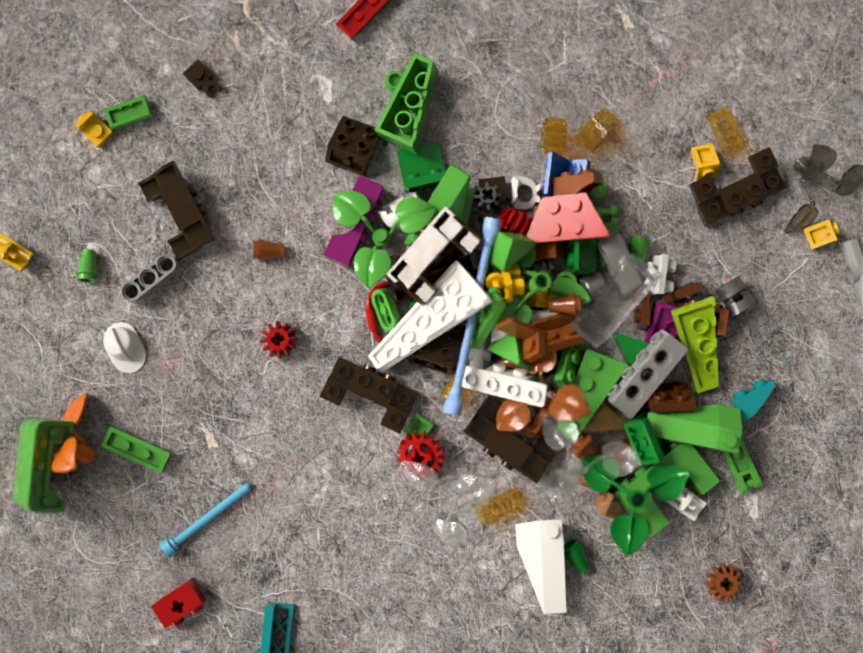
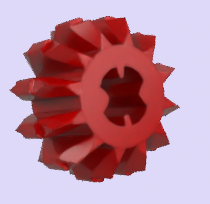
M511 207L504 208L498 216V220L502 221L501 232L513 231L527 236L533 221L529 215Z
M276 321L275 329L269 323L267 327L270 332L265 330L261 332L267 336V338L260 339L261 343H267L262 348L263 351L271 349L269 352L270 357H273L277 351L279 359L283 357V351L287 356H290L291 353L288 348L296 349V346L291 344V341H298V337H291L290 335L295 333L296 330L291 328L287 331L289 324L286 322L281 328L280 321ZM278 334H281L280 336L284 338V341H281L280 345L277 346L278 343L274 342V339L278 338Z

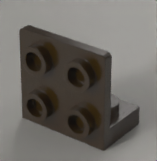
M342 116L328 143L325 162L366 177L371 156L380 139L374 131L376 127Z
M455 325L410 354L409 362L450 375L465 333V328Z

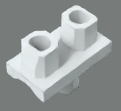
M653 255L652 262H647V269L640 270V275L646 276L645 284H649L648 290L651 291V295H661L673 292L674 290L673 281L666 280L667 273L675 272L677 262L669 259V255Z
M685 487L677 499L667 502L692 521L696 520L700 511L707 504Z

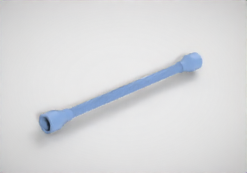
M485 217L483 224L484 250H482L481 264H479L478 278H476L481 287H484L483 284L486 278L485 273H487L491 248L494 246L498 231L500 232L502 225L501 220ZM478 311L469 316L467 320V329H465V337L463 338L464 343H462L463 349L460 352L461 357H459V366H457V374L455 375L456 380H454V386L451 388V393L445 401L443 409L445 413L461 416L463 407V389L461 386L464 380L465 366H467L468 352H470L471 338H473L472 335Z

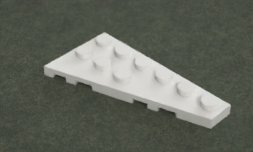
M455 260L433 284L438 291L425 306H421L417 302L368 355L377 370L384 372L493 302L462 263Z

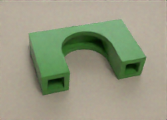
M674 441L667 445L669 449L663 453L665 459L662 462L639 467L634 471L635 476L630 480L625 479L619 484L629 491L638 489L645 492L651 486L647 480L648 472L660 464L675 465L689 472L690 476L686 483L696 495H704L720 480L692 444ZM618 489L614 492V495L630 514L633 507L627 502V494ZM650 492L649 496H647V505L642 509H638L634 517L640 516L647 521L649 528L647 536L653 537L669 521L654 503Z

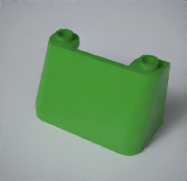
M28 417L21 423L13 499L17 505L26 511L35 513L65 512L66 500H61L56 496L58 489L49 488L53 444H63V439H61L63 435L73 433V421Z

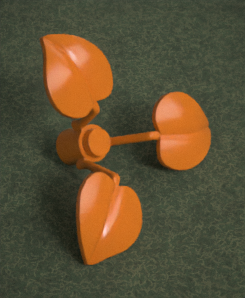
M88 393L79 396L68 406L63 420L73 421L74 426L78 424L84 412ZM74 429L73 433H71L74 437L67 439L60 451H52V454H56L51 465V469L54 472L61 473L76 469V461L88 465L95 456V449L85 445L86 440L82 439Z

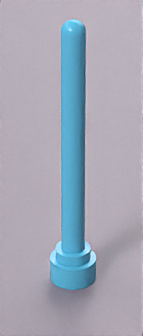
M246 483L175 538H166L159 544L162 551L171 558L178 552L177 549L180 548V544L251 490V485Z

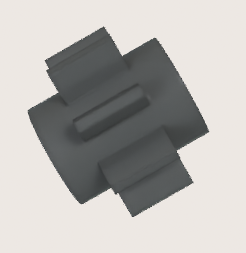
M486 182L484 188L477 186L476 189L480 194L474 195L473 199L479 200L478 208L483 205L489 211L492 204L498 207L499 204L495 199L501 198L502 195L500 193L496 194L497 185L492 188ZM483 193H485L486 195H487L488 193H491V194H492V196H491V199H492V200H490V199H487L486 201L483 200V197H484V194H483Z
M543 259L532 264V270H530L537 273H547L551 278V284L554 281V276L557 275L552 261L546 263Z

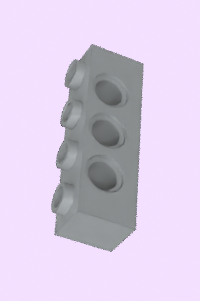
M661 329L652 336L650 344L646 349L638 353L636 361L632 366L625 369L622 378L617 384L613 385L606 399L632 419L689 349L668 332ZM663 351L661 358L656 360L657 353ZM648 368L647 375L642 377V372ZM634 386L633 392L627 394L628 389Z

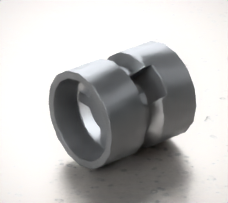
M739 276L715 290L720 301L726 302L725 308L729 310L731 317L756 303L751 293L745 292L746 286ZM739 295L740 299L735 302L732 298Z

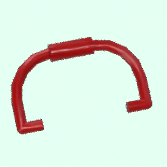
M388 281L375 285L366 299L365 313L369 330L372 331L374 338L379 343L383 339L377 331L378 326L374 309L372 308L371 296L374 290L389 286Z

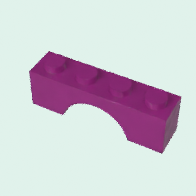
M359 175L352 191L363 194L369 200L371 209L364 216L373 225L377 216L375 209L378 204L382 205L386 193H384L383 185ZM361 219L348 233L332 235L324 257L347 268L351 264L354 265V258L360 244L364 245L368 233L366 229L368 226Z

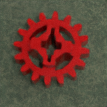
M414 431L413 435L407 434L405 440L402 439L397 450V454L400 455L398 462H404L402 469L408 468L409 475L414 472L417 478L421 474L428 478L430 473L436 475L437 471L441 470L442 462L446 458L443 455L445 447H439L441 440H433L434 434L428 437L426 431H423L422 435H419L418 431ZM413 445L412 449L408 451V447ZM435 458L434 463L430 465V461Z

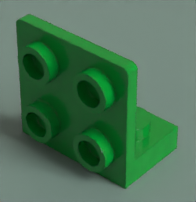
M438 142L421 145L418 155L405 149L397 150L405 193L438 186L446 173Z
M597 238L566 241V248H570V253L566 256V269H569V272L574 275H589L596 272Z
M649 407L623 424L639 465L660 463L665 459L662 450L667 447V443L663 438L655 436L650 420L647 418V413L650 412Z

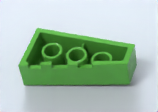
M416 53L413 54L374 130L382 140L416 155L419 154L439 72L434 61Z
M583 350L580 363L575 371L576 379L572 385H576L584 393L591 414L572 421L557 420L553 432L576 440L628 365L592 350Z

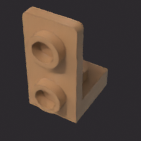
M605 492L602 494L598 493L593 505L596 506L594 510L599 514L613 520L617 516L624 514L625 508L615 495Z

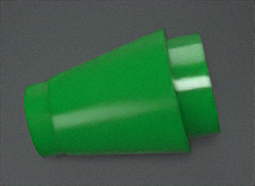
M573 539L564 544V557L578 570L579 574L587 572L591 566L582 543L578 542L577 539Z

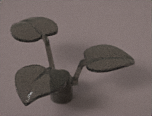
M813 144L810 158L807 156L801 157L793 167L801 176L799 181L805 188L810 204H804L796 211L783 232L786 234L800 232L808 228L818 215L819 210L815 207L816 203L806 181H815L819 175H822L838 185L835 191L836 194L846 196L854 192L863 182V165L852 166L843 174L841 180H837L823 172L831 168L835 163L837 152L829 146Z

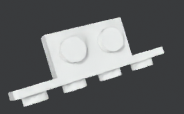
M495 363L486 369L469 365L465 366L466 371L464 372L465 375L461 387L540 407L545 405L548 385L533 381L534 375L528 374L524 369H507L506 365Z

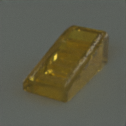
M728 107L707 115L711 129L724 157L744 149L746 142ZM723 117L726 118V120L716 123V120ZM729 125V128L720 131V128ZM732 133L733 136L724 139V136Z
M515 487L474 504L481 524L485 525L524 509L525 505L518 488ZM509 495H512L516 507H512ZM501 498L504 499V502L508 509L506 511L504 510L503 505L501 503ZM494 501L499 512L498 514H496L492 505ZM485 505L487 506L491 517H488L486 510L484 508Z

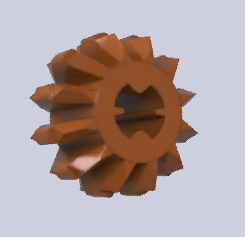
M723 563L720 564L719 569L713 566V575L706 573V576L711 579L705 582V585L710 587L707 591L708 594L714 595V599L717 601L722 598L724 602H729V596L736 600L735 592H743L738 587V585L744 584V580L738 579L741 572L738 570L734 571V566L732 565L726 568V565ZM724 578L728 580V584H725V587L720 585L721 581L724 582Z

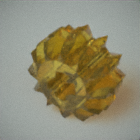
M551 117L544 120L541 128L540 142L543 153L548 154L549 151H554L557 154H562L565 150L567 124L564 119Z

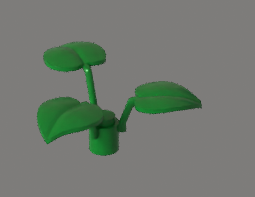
M595 455L584 457L581 462L583 478L592 490L605 493L612 484L627 494V502L633 507L630 516L619 515L610 525L611 537L625 556L635 553L647 538L649 529L647 521L640 516L634 517V514L638 509H642L647 505V496H649L651 490H653L654 496L657 499L665 502L673 501L683 492L690 476L689 472L681 467L671 464H660L653 467L647 474V480L652 486L648 487L645 492L638 489L629 491L614 481L618 478L620 469L618 463L612 457Z

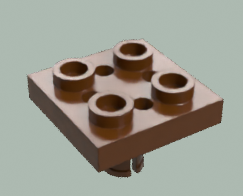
M682 381L661 383L646 401L650 412L696 410V401L687 383Z

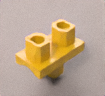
M0 232V259L18 271L23 272L34 253Z
M513 265L505 273L503 271L500 273L493 272L486 278L485 282L488 289L492 287L502 289L506 303L512 302V295L524 294V281L520 279L519 265Z

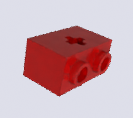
M191 578L150 607L165 629L170 625L175 628L185 621L183 618L185 615L191 613L193 616L202 610V604L207 599L194 579ZM178 603H184L183 607L177 608L176 605Z

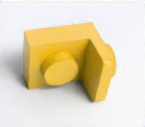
M92 111L82 114L75 125L98 148L114 134Z
M713 143L691 147V155L696 167V180L711 175L712 178L717 177L720 162Z
M832 219L804 229L811 249L838 240V235L841 234L837 221L833 222Z
M524 285V294H520V301L530 291L529 285ZM547 289L539 294L534 293L524 304L530 308L549 309V299L552 294H549Z

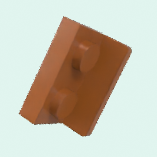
M561 313L533 321L532 323L536 328L545 331L546 353L585 342V334L575 324V315Z

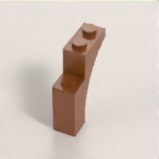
M582 170L581 174L574 175L573 172L561 173V177L553 178V196L579 193L588 194L603 184V175L594 173V170ZM538 206L534 207V216L536 214ZM565 241L537 244L536 259H566Z

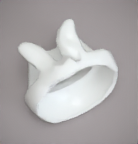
M514 176L506 188L508 203L515 209H531L536 203L541 201L540 191L542 183L536 186L535 182L530 178ZM521 185H527L532 190V198L528 202H522L518 199V187Z

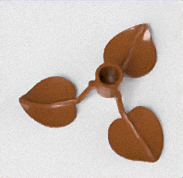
M556 351L546 353V356L531 362L532 369L530 372L527 371L532 375L539 373L543 384L548 385L545 405L540 407L507 398L497 412L496 426L498 431L517 432L524 429L531 420V411L528 407H535L540 410L545 408L549 410L553 418L559 421L577 420L591 414L585 395L576 385H565L555 394L546 381L543 372L554 370L557 364Z

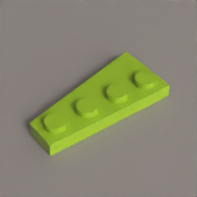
M714 296L671 310L680 343L689 349L684 356L697 393L719 387L715 329L716 303Z

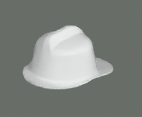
M122 322L110 326L104 334L103 341L112 363L118 370L125 373L138 371L145 363L146 352L133 326Z

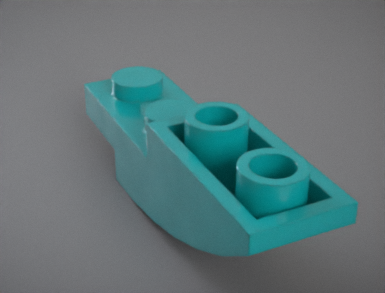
M761 379L752 384L754 388L748 391L742 389L733 394L734 398L729 400V403L732 407L740 408L742 425L756 414L768 399L775 386L773 380L765 381V379Z

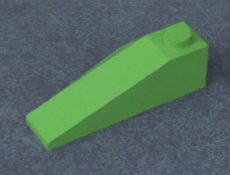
M453 164L449 166L427 202L436 209L430 223L445 206L451 209L463 221L464 204L467 199L471 175ZM419 232L409 234L404 244L414 243L419 237Z
M714 404L696 407L695 411L647 413V418H649L655 436L658 438L738 454L742 436L740 408Z

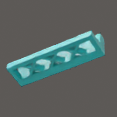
M267 602L264 611L260 653L290 652L294 604ZM276 608L289 609L288 619L283 623H280L276 618ZM279 629L286 635V641L280 646L273 639L274 633Z

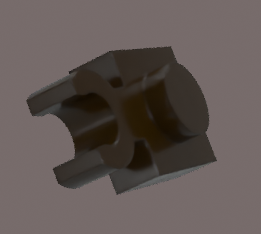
M199 59L182 73L198 91L204 87V92L210 99L214 98L210 93L212 87H216L219 91L222 90L217 82L210 81L214 75Z

